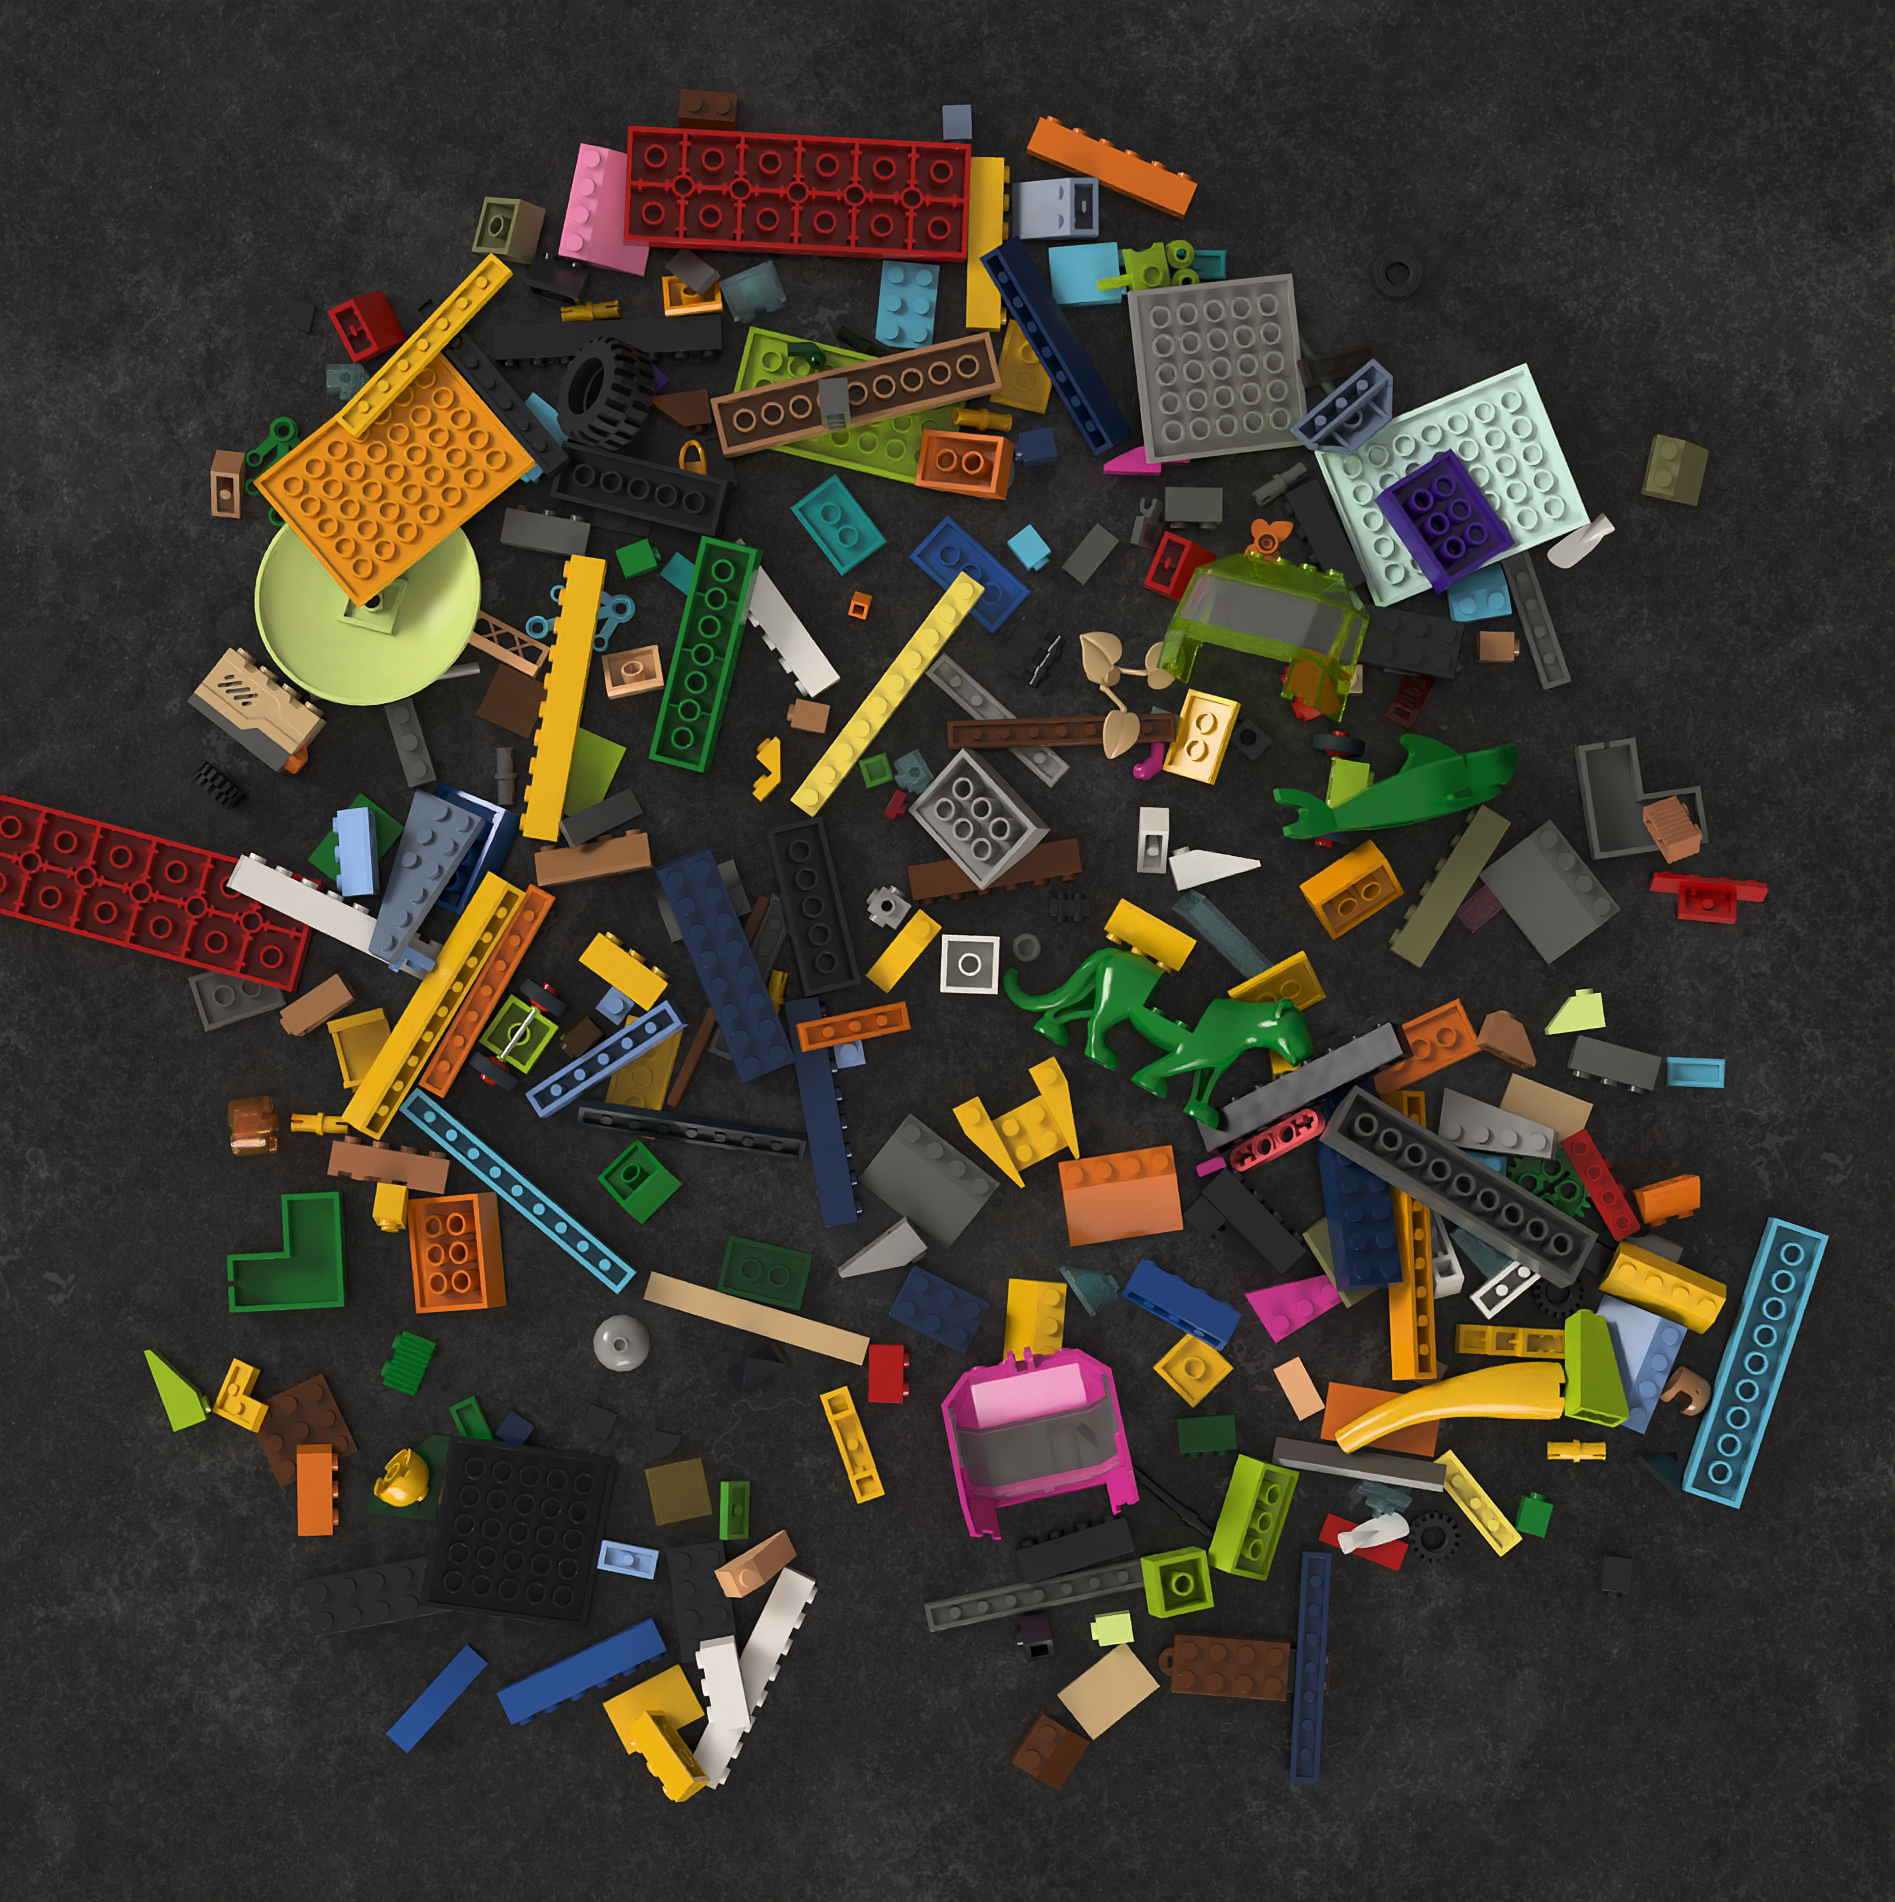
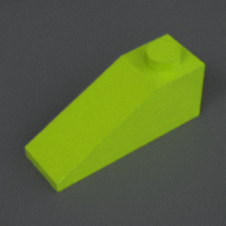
M155 1348L144 1351L174 1432L209 1419V1412L212 1411V1407L206 1395L202 1396L201 1391Z

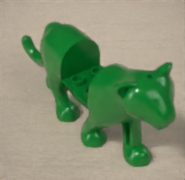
M1110 947L1097 950L1081 964L1063 986L1051 993L1039 996L1030 995L1022 990L1018 985V972L1014 967L1008 968L1003 975L1002 985L1004 991L1013 1003L1023 1010L1045 1012L1033 1029L1058 1045L1067 1048L1070 1042V1033L1064 1024L1077 1019L1090 1018L1087 1023L1088 1040L1084 1055L1109 1070H1115L1118 1056L1114 1050L1107 1047L1105 1042L1106 1034L1118 1022L1129 1019L1142 1036L1157 1047L1169 1052L1168 1055L1139 1070L1130 1080L1160 1098H1165L1168 1091V1084L1165 1078L1195 1070L1191 1096L1183 1112L1215 1130L1219 1124V1114L1215 1108L1209 1105L1212 1092L1222 1073L1243 1051L1252 1047H1266L1275 1050L1293 1068L1298 1067L1300 1062H1304L1314 1056V1045L1308 1020L1301 1010L1294 1006L1292 1000L1283 998L1278 1002H1251L1215 998L1205 1011L1194 1032L1191 1031L1190 1026L1179 1020H1176L1175 1023L1169 1021L1165 1017L1166 1013L1152 1006L1165 981L1167 971L1136 953Z

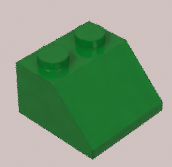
M638 1138L597 1178L617 1202L641 1224L682 1185L676 1176Z

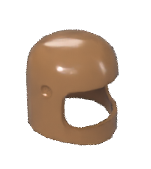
M1681 1365L1671 1375L1659 1398L1664 1402H1668L1672 1398L1675 1399L1681 1406L1680 1413L1693 1416L1700 1413L1707 1406L1712 1391L1708 1381L1685 1365Z

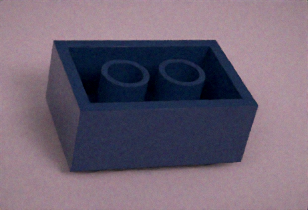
M914 1263L888 1316L965 1355L991 1302Z

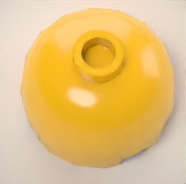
M403 1449L386 1465L384 1469L388 1471L384 1480L379 1477L374 1488L376 1496L393 1506L404 1507L410 1505L416 1500L421 1501L429 1491L427 1486L429 1482V1468L426 1462L414 1451Z

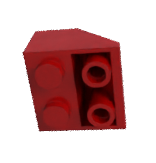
M382 290L352 298L327 311L357 367L407 341Z
M1165 531L1143 588L1195 609L1217 555L1189 540Z

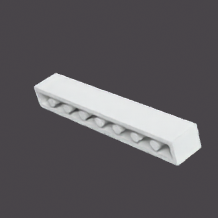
M253 853L249 857L241 855L226 886L376 957L368 950L377 919L368 915L369 909L357 903L350 907L342 903L344 897L330 890L325 895L316 890L317 884L305 878H302L300 883L290 878L292 875L291 871L278 865L273 870L265 866L267 860ZM416 932L407 946L435 961L443 945L433 940L426 944L418 940L421 934ZM405 958L400 970L424 980L428 971L423 968L421 973L406 965L408 959Z
M788 1565L784 1566L739 1659L751 1725L716 1732L715 1723H708L693 1754L711 1780L707 1786L716 1789L718 1783L724 1785L731 1770L726 1767L730 1757L737 1758L743 1745L739 1739L743 1731L749 1733L756 1718L751 1714L756 1705L762 1706L768 1694L764 1687L768 1679L774 1681L781 1667L776 1662L781 1653L787 1654L793 1642L788 1637L793 1627L796 1629L800 1628L806 1615L801 1612L805 1602L812 1603L818 1590L814 1586L815 1578Z

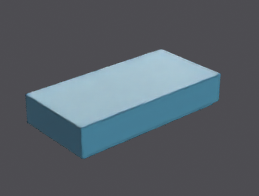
M1667 1057L1666 1086L1724 1088L1725 1059Z

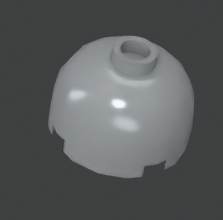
M616 1315L603 1321L596 1330L593 1339L594 1352L599 1362L608 1369L617 1372L630 1371L640 1366L647 1358L651 1347L650 1336L645 1325L637 1318L629 1315Z

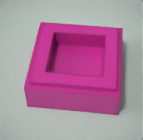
M1218 1156L1196 1165L1195 1169L1198 1176L1202 1177L1226 1167L1223 1157Z

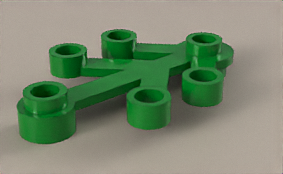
M279 417L275 419L270 426V436L256 450H251L247 453L246 462L253 468H259L264 463V456L278 445L277 457L255 478H251L245 483V490L251 496H258L261 492L259 490L251 492L249 490L250 484L289 453V446L294 449L302 443L297 437L298 426L291 418ZM282 427L289 428L287 436L283 437L280 435L279 431ZM253 454L260 456V461L257 464L250 462V457ZM271 507L268 514L270 522L276 527L282 528L286 522L278 521L276 518L278 512L274 507Z

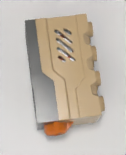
M229 648L187 702L277 773L284 776L288 771L291 774L298 773L308 760L307 747L327 723L321 718L324 713L308 701L305 704L301 703L299 699L302 695L286 683L282 687L276 682L280 678L268 668L262 665L258 669L254 665L257 660L245 650L239 648L235 651Z

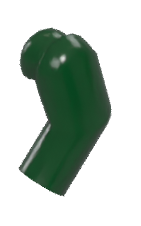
M787 343L788 357L802 356L814 370L824 367L826 356L815 343Z

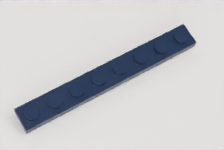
M1302 1551L1290 1782L1319 1784L1331 1552Z

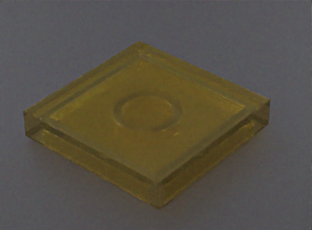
M701 1457L645 1469L656 1526L713 1514Z

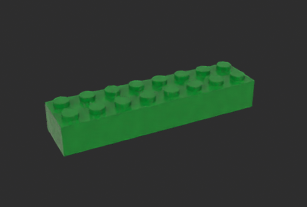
M702 536L648 759L702 773L710 771L763 549L713 536Z

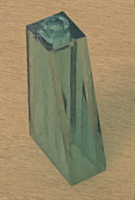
M1192 888L1171 908L1247 981L1275 966L1205 896Z

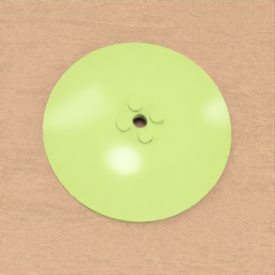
M285 523L269 545L261 562L256 580L255 613L259 632L266 649L275 663L292 681L306 691L320 698L347 705L365 706L393 702L408 697L433 683L451 667L466 647L475 628L480 610L481 577L479 565L467 536L459 527L376 594V596L380 597V603L377 607L368 608L365 603L358 609L295 532Z

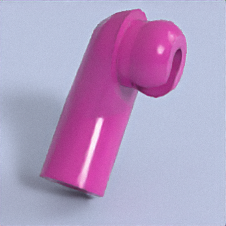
M1151 743L1150 758L1141 764L1137 763L1133 768V774L1137 779H1151L1162 770L1165 744Z

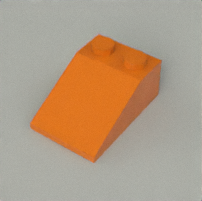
M924 429L915 485L975 497L1006 500L1014 443L1005 437Z
M1685 1174L1631 1190L1641 1223H1649L1650 1227L1667 1223L1666 1218L1677 1215V1219L1694 1215L1693 1210L1700 1208V1179L1697 1175Z

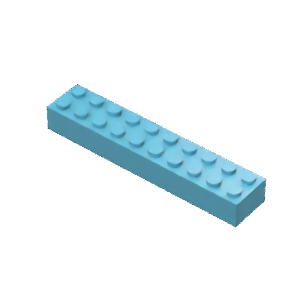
M1768 1218L1715 1378L1711 1398L1706 1406L1681 1481L1682 1490L1737 1509L1740 1508L1829 1236L1777 1218Z

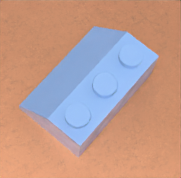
M363 807L337 811V817L333 818L334 835L339 834V846H335L336 863L341 865V874L337 875L338 892L342 891L343 897L380 895L375 810Z

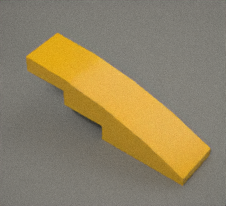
M1456 1324L1455 1352L1565 1359V1330Z

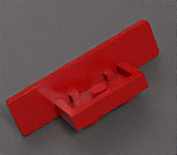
M1664 871L1654 873L1650 884V891L1678 894L1677 919L1735 924L1737 900L1763 902L1768 891V884L1760 883L1756 880L1738 881L1727 877L1708 878L1698 874L1678 875Z
M1582 1129L1562 1140L1561 1145L1614 1240L1620 1241L1639 1230L1640 1225L1624 1198L1627 1193L1619 1180L1615 1182L1610 1173L1613 1168L1605 1155L1601 1157L1587 1130Z

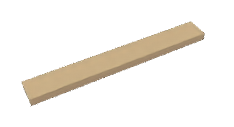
M653 1271L651 1272L643 1298L861 1366L870 1337Z

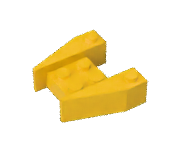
M1054 1056L1028 1069L1041 1093L1040 1096L992 1121L978 1096L953 1109L965 1134L1021 1188L1025 1187L1018 1172L1049 1155L1069 1146L1074 1158H1080L1068 1082Z

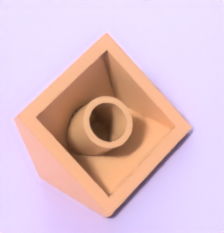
M658 645L602 656L606 689L610 699L666 688Z

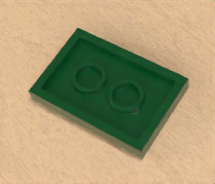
M729 1235L716 1291L800 1311L813 1254Z

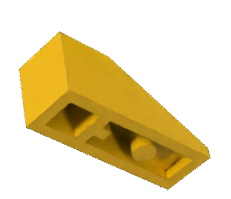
M919 909L865 976L888 994L942 927Z

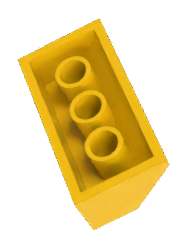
M1621 1240L1598 1285V1289L1699 1334H1703L1715 1322L1726 1300L1727 1285L1625 1240Z

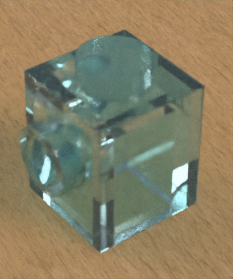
M326 364V392L329 396H339V400L350 401L369 381V373L364 371V367L361 364Z
M918 749L893 762L898 773L894 778L901 791L907 788L909 794L915 791L919 795L930 786V782L934 781V777Z

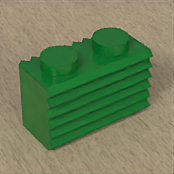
M404 1330L402 1335L398 1333L391 1348L396 1351L392 1361L387 1360L380 1375L385 1377L383 1384L415 1397L438 1342L410 1330Z

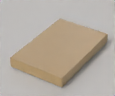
M1512 1073L1499 1109L1554 1129L1559 1133V1149H1562V1140L1584 1129L1593 1104Z
M1120 1643L1060 1691L1057 1696L1094 1740L1160 1687V1685L1126 1643Z

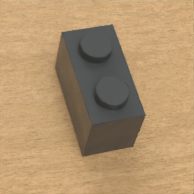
M1165 487L1164 524H1170V529L1182 530L1187 529V525H1199L1201 530H1214L1216 525L1222 524L1223 488Z

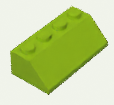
M1239 1454L1207 1556L1208 1565L1231 1574L1263 1581L1267 1580L1300 1474L1299 1471Z

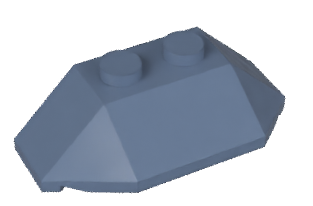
M1371 359L1290 429V432L1309 450L1351 456L1392 421L1393 376L1376 360Z

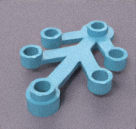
M561 585L554 586L550 593L551 598L557 603L559 599L554 597L555 591L557 589H566ZM603 591L601 603L605 606L600 607L598 620L608 619L600 634L595 635L594 650L598 652L605 651L609 645L608 640L617 625L629 621L634 616L635 604L629 596L618 594L612 597ZM617 605H626V612L618 614L616 612ZM541 616L531 617L526 623L528 635L533 639H543L549 631L554 630L556 618L545 620ZM536 623L543 625L541 633L533 631V626ZM597 638L605 640V645L602 648L595 646Z

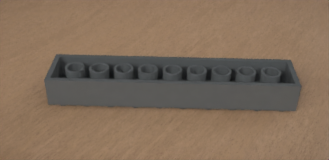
M1356 1085L1345 1091L1319 1139L1329 1147L1561 1289L1575 1282L1599 1235Z

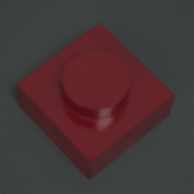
M897 789L884 812V816L893 821L896 816L902 818L909 805V802L905 801L907 794Z

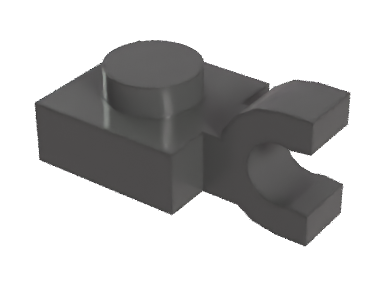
M1141 498L1140 511L1143 516H1136L1130 541L1131 544L1148 550H1158L1164 523L1158 520L1165 502L1158 499H1153L1152 501L1147 498Z

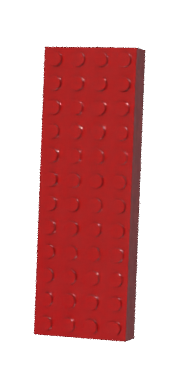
M628 126L623 246L965 263L967 258L971 144Z
M0 795L1 914L296 993L313 927L226 886L239 859ZM292 873L290 878L300 883L302 878H305L318 885L317 891L324 892L325 882Z

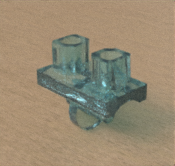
M1363 1479L1357 1488V1492L1368 1496L1365 1504L1374 1508L1372 1517L1378 1519L1382 1512L1392 1516L1394 1509L1404 1512L1410 1506L1413 1499L1409 1497L1411 1487L1394 1484L1391 1489L1384 1486V1482Z

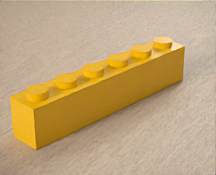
M971 157L966 331L1000 332V325H1006V307H1001V294L980 260V257L1002 245V240H1008V223L1003 222V211H1009V194H1003L1004 183H1009L1010 166H1004V158Z

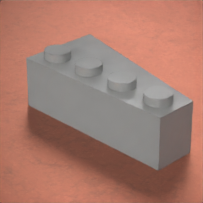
M1448 1088L1444 1089L1439 1137L1463 1150L1555 1161L1559 1133L1554 1129Z

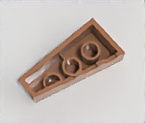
M345 1135L344 1140L333 1141L327 1175H344L356 1180H372L377 1183L401 1185L421 1191L439 1194L447 1193L452 1160L446 1159V1153L429 1151V1156L417 1154L418 1148L402 1145L401 1150L389 1149L390 1143L374 1140L373 1145L361 1144L362 1138Z

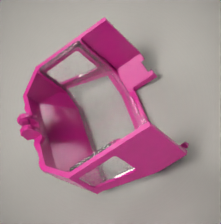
M1025 1347L1023 1352L1025 1360L1016 1361L1012 1350L1007 1351L1008 1360L1000 1362L997 1366L988 1368L986 1366H977L969 1372H964L941 1405L961 1507L970 1536L981 1537L984 1535L983 1533H990L992 1539L1001 1540L995 1508L1107 1485L1113 1516L1121 1512L1120 1506L1127 1502V1504L1132 1505L1139 1501L1112 1370L1078 1348H1061L1053 1354L1032 1355L1031 1348Z

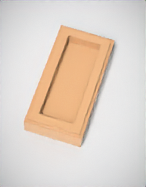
M1299 1357L1273 1369L1300 1421L1325 1408Z

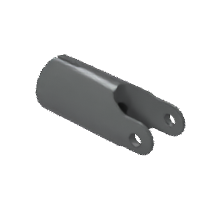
M1641 1227L1636 1232L1625 1237L1627 1242L1676 1264L1683 1250V1245Z

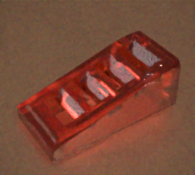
M1405 675L1384 718L1409 731L1435 679L1419 675L1417 677ZM1411 677L1426 684L1425 688L1422 689L1410 683ZM1406 687L1421 694L1420 698L1417 699L1404 692ZM1401 697L1416 704L1414 709L1399 702ZM1398 707L1410 713L1409 719L1395 712V708Z

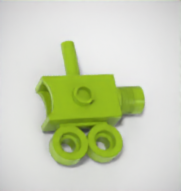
M1184 240L1170 242L1165 250L1163 242L1153 243L1149 249L1141 252H1135L1132 249H1122L1126 274L1096 280L1098 291L1129 286V291L1182 286V280L1185 277L1189 279V285L1199 284L1198 275L1193 270L1186 268L1194 259V250L1191 244ZM1179 249L1184 251V258L1182 260L1177 258V251ZM1168 265L1177 269L1171 276L1169 275Z

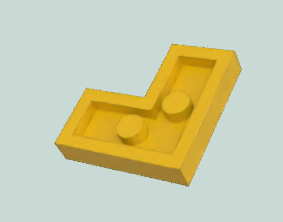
M234 1358L212 1412L258 1433L269 1406L250 1397V1394L261 1370Z

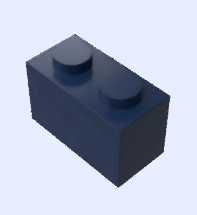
M1052 427L1018 433L1017 441L1013 442L1016 462L1022 461L1023 468L1057 461L1058 454Z

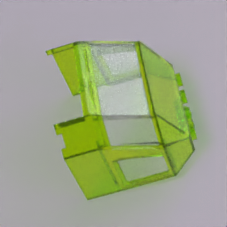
M1248 551L1247 555L1235 553L1195 568L1193 576L1168 626L1156 668L1178 681L1188 684L1198 647L1202 648L1203 642L1288 662L1290 666L1281 697L1292 700L1293 695L1304 698V705L1314 708L1336 722H1340L1370 619L1352 584L1343 578L1344 574L1333 570H1327L1326 574L1316 572L1317 567L1301 563L1299 568L1297 565L1291 564V561L1279 557H1274V561L1264 559L1265 555L1254 551Z

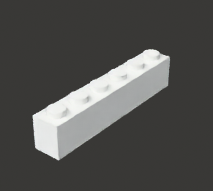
M741 538L736 541V543L745 545ZM759 566L747 617L754 627L758 625L762 627L766 633L762 638L772 651L777 648L782 656L778 661L787 673L793 671L799 679L795 682V685L805 697L809 694L814 699L837 683L840 677L765 571Z

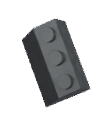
M732 859L717 865L738 918L751 914L752 907L734 860ZM662 888L654 889L671 941L675 943L683 940Z

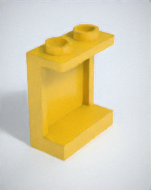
M385 1008L327 1022L329 1033H332L343 1074L344 1089L352 1088L353 1093L357 1092L392 1033Z

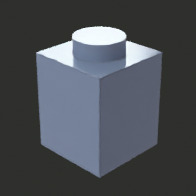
M971 105L942 106L944 143L972 144Z

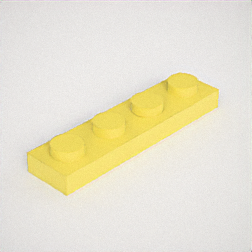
M1450 1449L1433 1462L1447 1465L1443 1487L1500 1557L1522 1540V1537Z

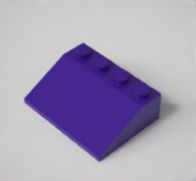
M1451 448L1383 490L1374 500L1437 594L1453 586L1515 543Z

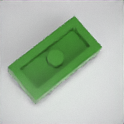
M750 1481L721 1482L719 1539H748Z

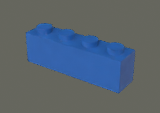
M1143 1259L1135 1267L1121 1294L1125 1299L1219 1351L1228 1343L1242 1315L1232 1305L1213 1299L1207 1291L1200 1288L1195 1289L1188 1285L1182 1277L1174 1274L1170 1275L1161 1270L1157 1263Z

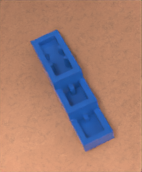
M466 1645L386 1735L404 1752L408 1753L488 1663Z

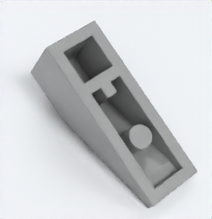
M905 1216L838 1268L839 1275L845 1278L904 1266L910 1261L914 1264L926 1254L924 1250L927 1249V1242Z

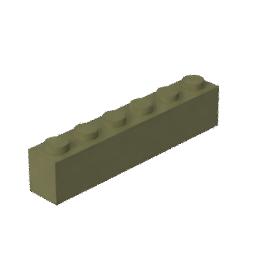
M1480 805L1478 809L1473 807L1464 820L1468 824L1463 833L1457 831L1449 844L1453 848L1447 858L1442 855L1434 870L1438 873L1432 882L1427 880L1421 888L1419 894L1423 897L1417 906L1414 904L1410 906L1404 916L1407 922L1403 929L1397 928L1388 941L1392 944L1389 951L1416 968H1421L1511 824L1510 821L1484 805Z

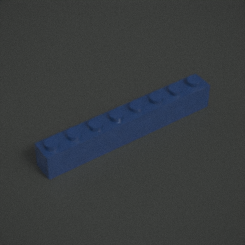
M1018 235L980 257L982 264L1094 455L1096 456L1133 434Z
M816 996L784 1002L793 1054L796 1059L795 1066L824 1228L858 1222V1216L863 1215L860 1198H854L853 1187H858L855 1170H849L848 1159H853L850 1142H844L843 1131H847L848 1127L845 1114H839L838 1103L843 1102L840 1085L834 1086L833 1075L838 1074L835 1057L829 1058L828 1047L802 1052L796 1024L828 1018L825 1001L820 1002L819 997Z

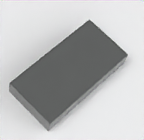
M680 249L665 266L671 274L700 297L720 277L712 267L689 249Z
M1097 523L1065 562L1062 569L1084 586L1118 544L1119 540Z

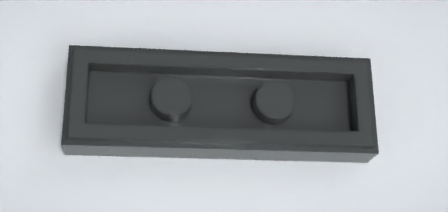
M631 788L560 821L558 825L572 849L643 814V811Z

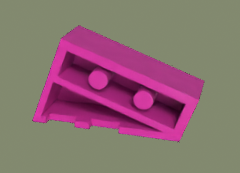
M1326 1273L1243 1293L1275 1343L1342 1301Z

